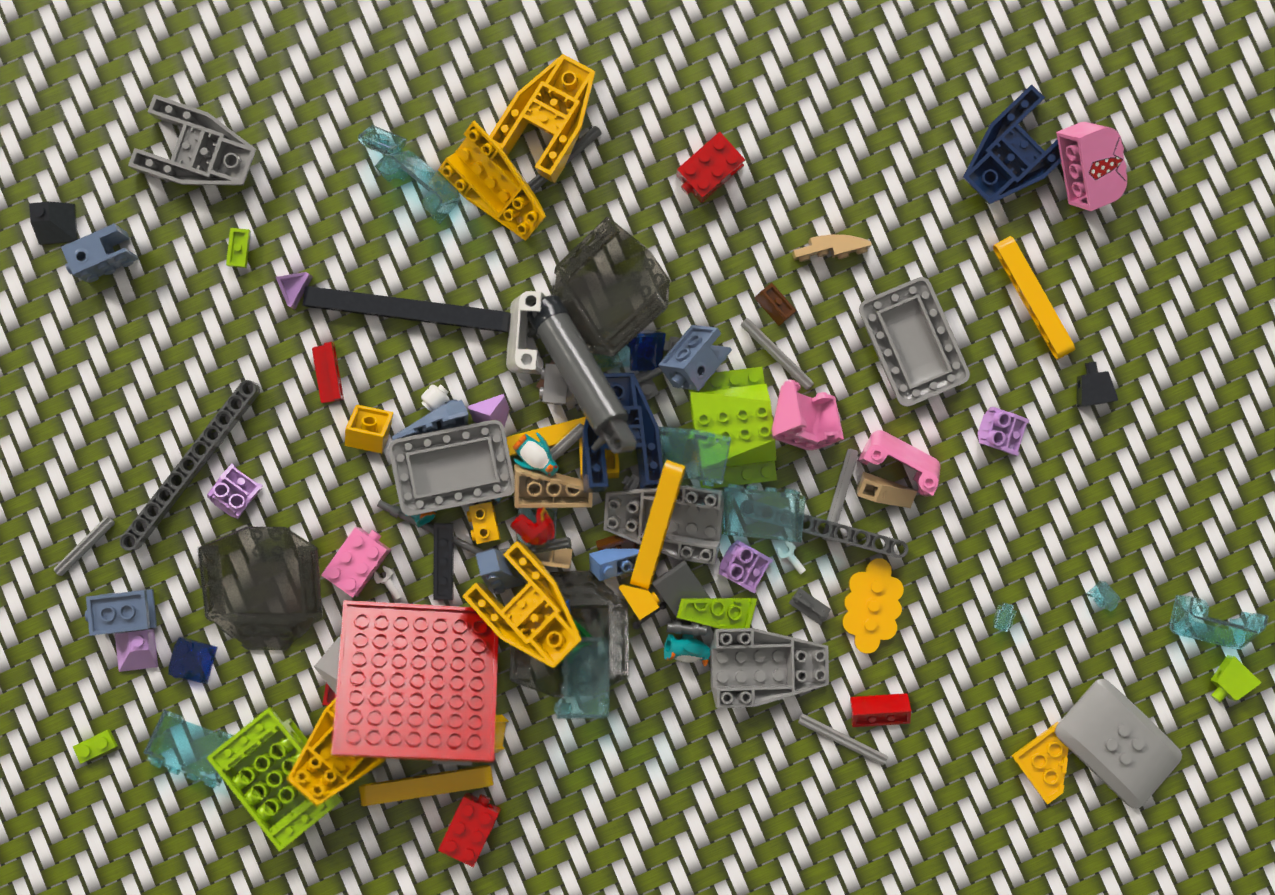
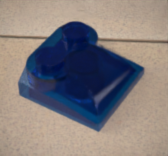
M632 330L627 335L626 344L630 348V371H651L659 367L658 364L663 358L666 333L653 330Z
M179 637L172 652L168 675L208 684L218 647Z

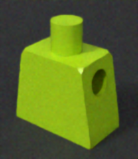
M1227 655L1211 678V682L1217 687L1211 694V697L1218 703H1221L1226 696L1230 700L1237 701L1262 682L1235 656Z

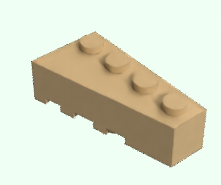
M514 464L515 508L592 507L593 493H584L583 479L557 473L553 476H548L541 471L525 469L518 464Z

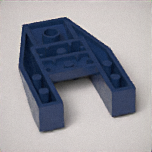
M1032 84L989 125L963 175L965 181L989 205L1043 180L1061 163L1058 140L1044 151L1018 125L1045 98Z
M603 373L628 414L626 424L636 440L635 449L637 452L640 488H658L663 470L659 427L634 373ZM585 418L582 431L584 493L604 492L608 487L605 450L611 449L606 442L597 451L592 450V446L599 436L595 434L587 418Z

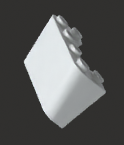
M527 291L511 303L506 365L508 370L513 373L541 374L542 368H544L542 358L537 355L538 350L526 349L527 311H541V298L546 297L542 292Z

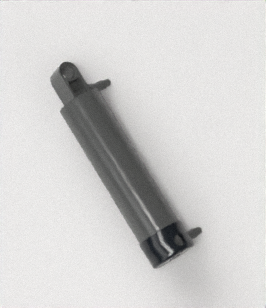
M555 295L541 298L540 312L527 311V318L532 325L527 336L532 338L537 333L593 431L599 436L594 442L592 450L597 451L607 442L614 453L634 451L636 440L626 424L628 414L570 318V314L559 296Z

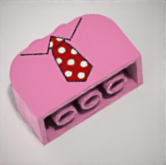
M1080 122L1056 132L1068 203L1088 211H1093L1118 200L1123 195L1127 186V166L1124 161V147L1119 133L1113 128L1089 122Z

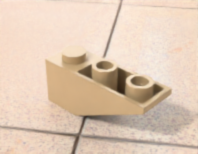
M866 472L862 473L856 488L857 496L877 503L911 508L917 494L915 489Z

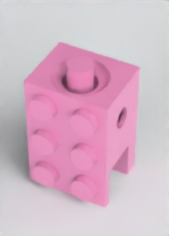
M355 527L321 576L352 598L354 596L358 597L391 549L379 541L382 536L376 531L372 530L369 534L362 528Z

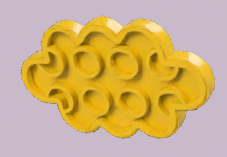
M882 558L871 560L866 567V572H857L850 577L849 588L851 592L844 599V605L848 612L843 616L842 625L848 633L855 635L854 644L856 648L865 654L875 652L879 647L880 640L891 639L896 634L897 624L895 619L902 612V606L898 600L903 595L904 587L899 579L891 577L892 568Z

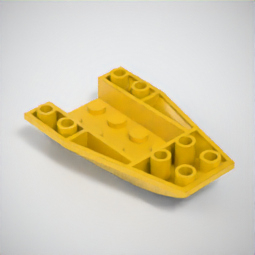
M474 120L464 133L466 136L465 140L454 154L444 160L438 171L464 198L526 241L545 219L546 215L528 183L505 152Z
M336 698L323 711L287 778L290 784L316 806L343 790L387 759L331 756Z

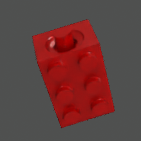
M719 132L677 169L676 176L683 183L680 186L687 195L692 193L702 204L744 167L743 162L745 159L726 137Z
M466 792L438 851L474 867L494 827L501 808L489 803L490 798L483 794H480L478 798Z

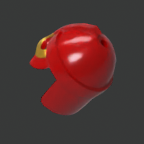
M542 507V509L537 508V522L535 523L526 515L520 514L510 524V527L525 543L535 546L543 545L555 536L554 522L545 507Z

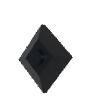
M60 202L29 203L30 222L39 245L69 243L78 240L75 204Z

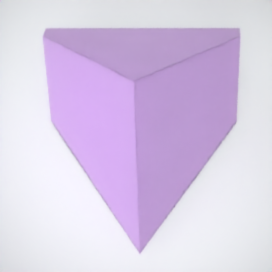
M307 272L276 277L287 306L294 310L296 309L304 294L305 286L309 285L313 276Z
M504 394L468 406V410L475 423L498 420L505 427L510 408Z

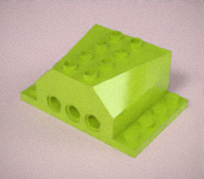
M763 367L715 372L699 391L688 389L700 487L713 489L777 481L775 467L776 442L772 436L773 418L767 384L764 382Z
M269 707L206 758L280 852L341 803L343 799L336 793L316 806L287 781L308 739L291 718L282 722L273 709Z

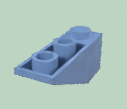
M604 549L590 553V571L599 581L633 572L639 549Z

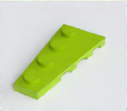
M681 598L677 618L718 629L750 628L757 598Z

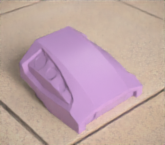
M990 407L983 415L978 431L979 443L1018 456V450L1029 419L996 407Z
M231 464L219 477L207 494V497L215 506L229 516L239 519L245 508L260 492L263 485L254 482L240 472L234 464Z
M736 540L724 555L720 563L719 574L755 593L758 583L773 559Z

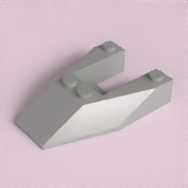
M154 94L148 113L156 119L180 126L182 130L171 160L134 148L128 166L137 172L182 185H244L256 148L208 112Z

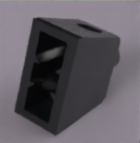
M1096 362L1085 363L1086 374L1077 377V408L1118 401L1109 372H1098Z

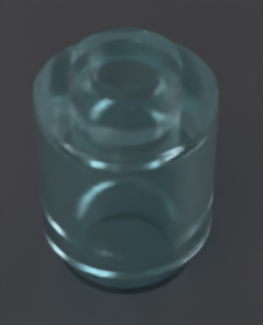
M1005 602L1002 605L998 604L992 621L994 622L993 628L1008 632L1017 613L1013 605Z

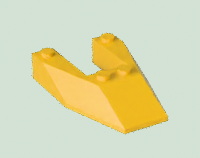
M562 54L516 93L491 132L490 137L508 156L528 123L553 135L554 137L538 160L535 168L540 176L555 183L565 168L582 129L595 71Z
M516 541L503 555L529 583L505 607L481 583H475L462 597L500 639L555 668L582 641V638L556 581L527 545Z

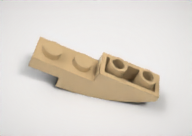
M821 235L811 237L808 241L809 246L793 250L792 255L794 261L799 259V262L811 259L810 256L818 255V257L828 255V251H831L832 258L844 259L849 257L850 253L856 252L858 255L867 252V249L872 244L869 240L850 235Z

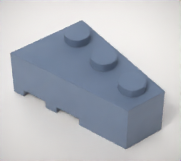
M491 549L476 554L480 575L491 593L501 594L507 589L528 584V581L508 561L503 552Z

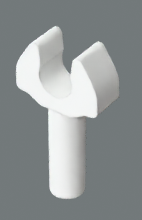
M785 541L789 551L783 553L777 547V555L780 559H788L799 574H802L806 569L794 555L796 546L791 542Z
M383 566L386 577L381 578L378 572H374V580L377 584H385L396 601L402 596L391 580L394 572L389 567Z

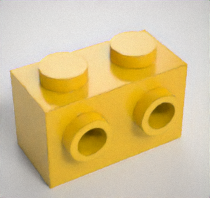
M493 502L469 506L470 511H467V518L473 525V530H471L472 540L476 541L477 544L500 540L501 537Z

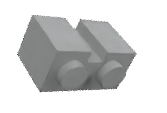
M546 363L545 368H542L541 371L544 387H540L539 398L543 399L542 402L544 404L566 405L568 385L557 366Z

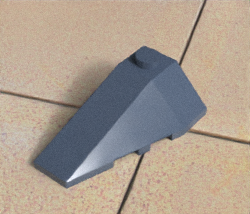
M450 400L393 435L392 441L468 425L467 409L462 400Z

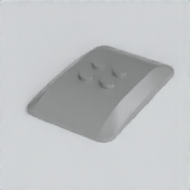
M919 277L866 299L860 304L859 313L891 388L902 406H912L959 386L969 379V369L933 287L927 278Z
M498 420L393 440L389 445V454L401 511L405 515L413 516L506 497L514 493V474L503 424Z
M1106 679L1096 680L1055 727L1057 738L1131 808L1138 809L1142 807L1182 759L1180 749L1137 706Z

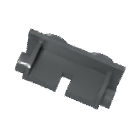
M800 587L789 602L790 605L819 625L827 619L828 613L831 610Z

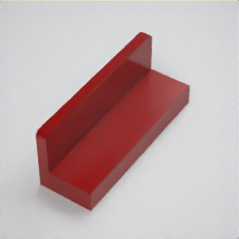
M326 342L322 346L313 347L312 353L321 403L344 400L335 344L333 342Z
M907 693L850 697L852 727L910 724L911 707Z

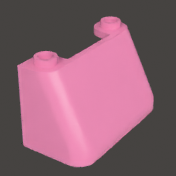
M795 380L784 382V385L780 388L772 426L773 439L805 450H817L844 439L835 396L821 392L816 394V397L811 398L797 393L801 387L800 383L795 382Z
M878 430L873 432L857 461L864 465H867L869 462L880 464L888 455L917 471L912 480L916 481L918 485V494L924 497L933 496L939 484L941 468L939 461L885 431Z

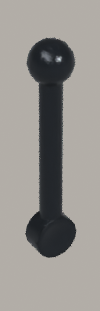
M661 602L659 604L658 609L651 612L650 614L642 618L640 621H635L633 623V628L639 629L640 625L643 622L648 620L658 611L666 609V603Z

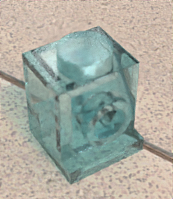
M1099 581L1086 593L1088 597L1095 598L1094 602L1100 608L1104 607L1109 611L1114 610L1118 606L1117 602L1121 599L1105 581Z

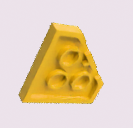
M1056 722L1011 755L1046 804L1052 802L1063 794L1064 791L1063 783L1067 770L1068 748L1055 734V727L1059 722Z

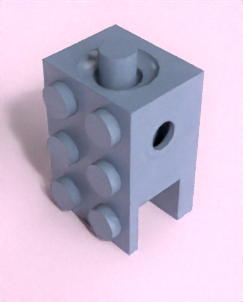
M116 224L107 226L61 247L67 260L65 266L69 274L85 282H94L101 275L112 274L116 272L117 268L122 266L128 267L134 263L133 261L138 260V257L126 248L114 251L113 246L130 239L128 233Z
M691 325L658 364L673 387L699 391L711 375L716 372L720 364L726 360L732 349L730 347L712 345L721 334L718 328Z
M153 589L86 597L87 610L85 611V620L89 625V636L157 627Z

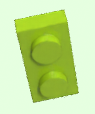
M230 228L226 266L247 268L251 235L249 229Z
M108 729L72 747L80 764L118 745L111 730Z

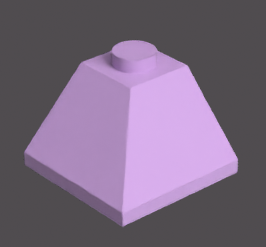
M154 629L115 633L119 672L158 667Z

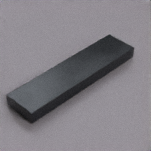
M434 523L433 600H453L454 523Z

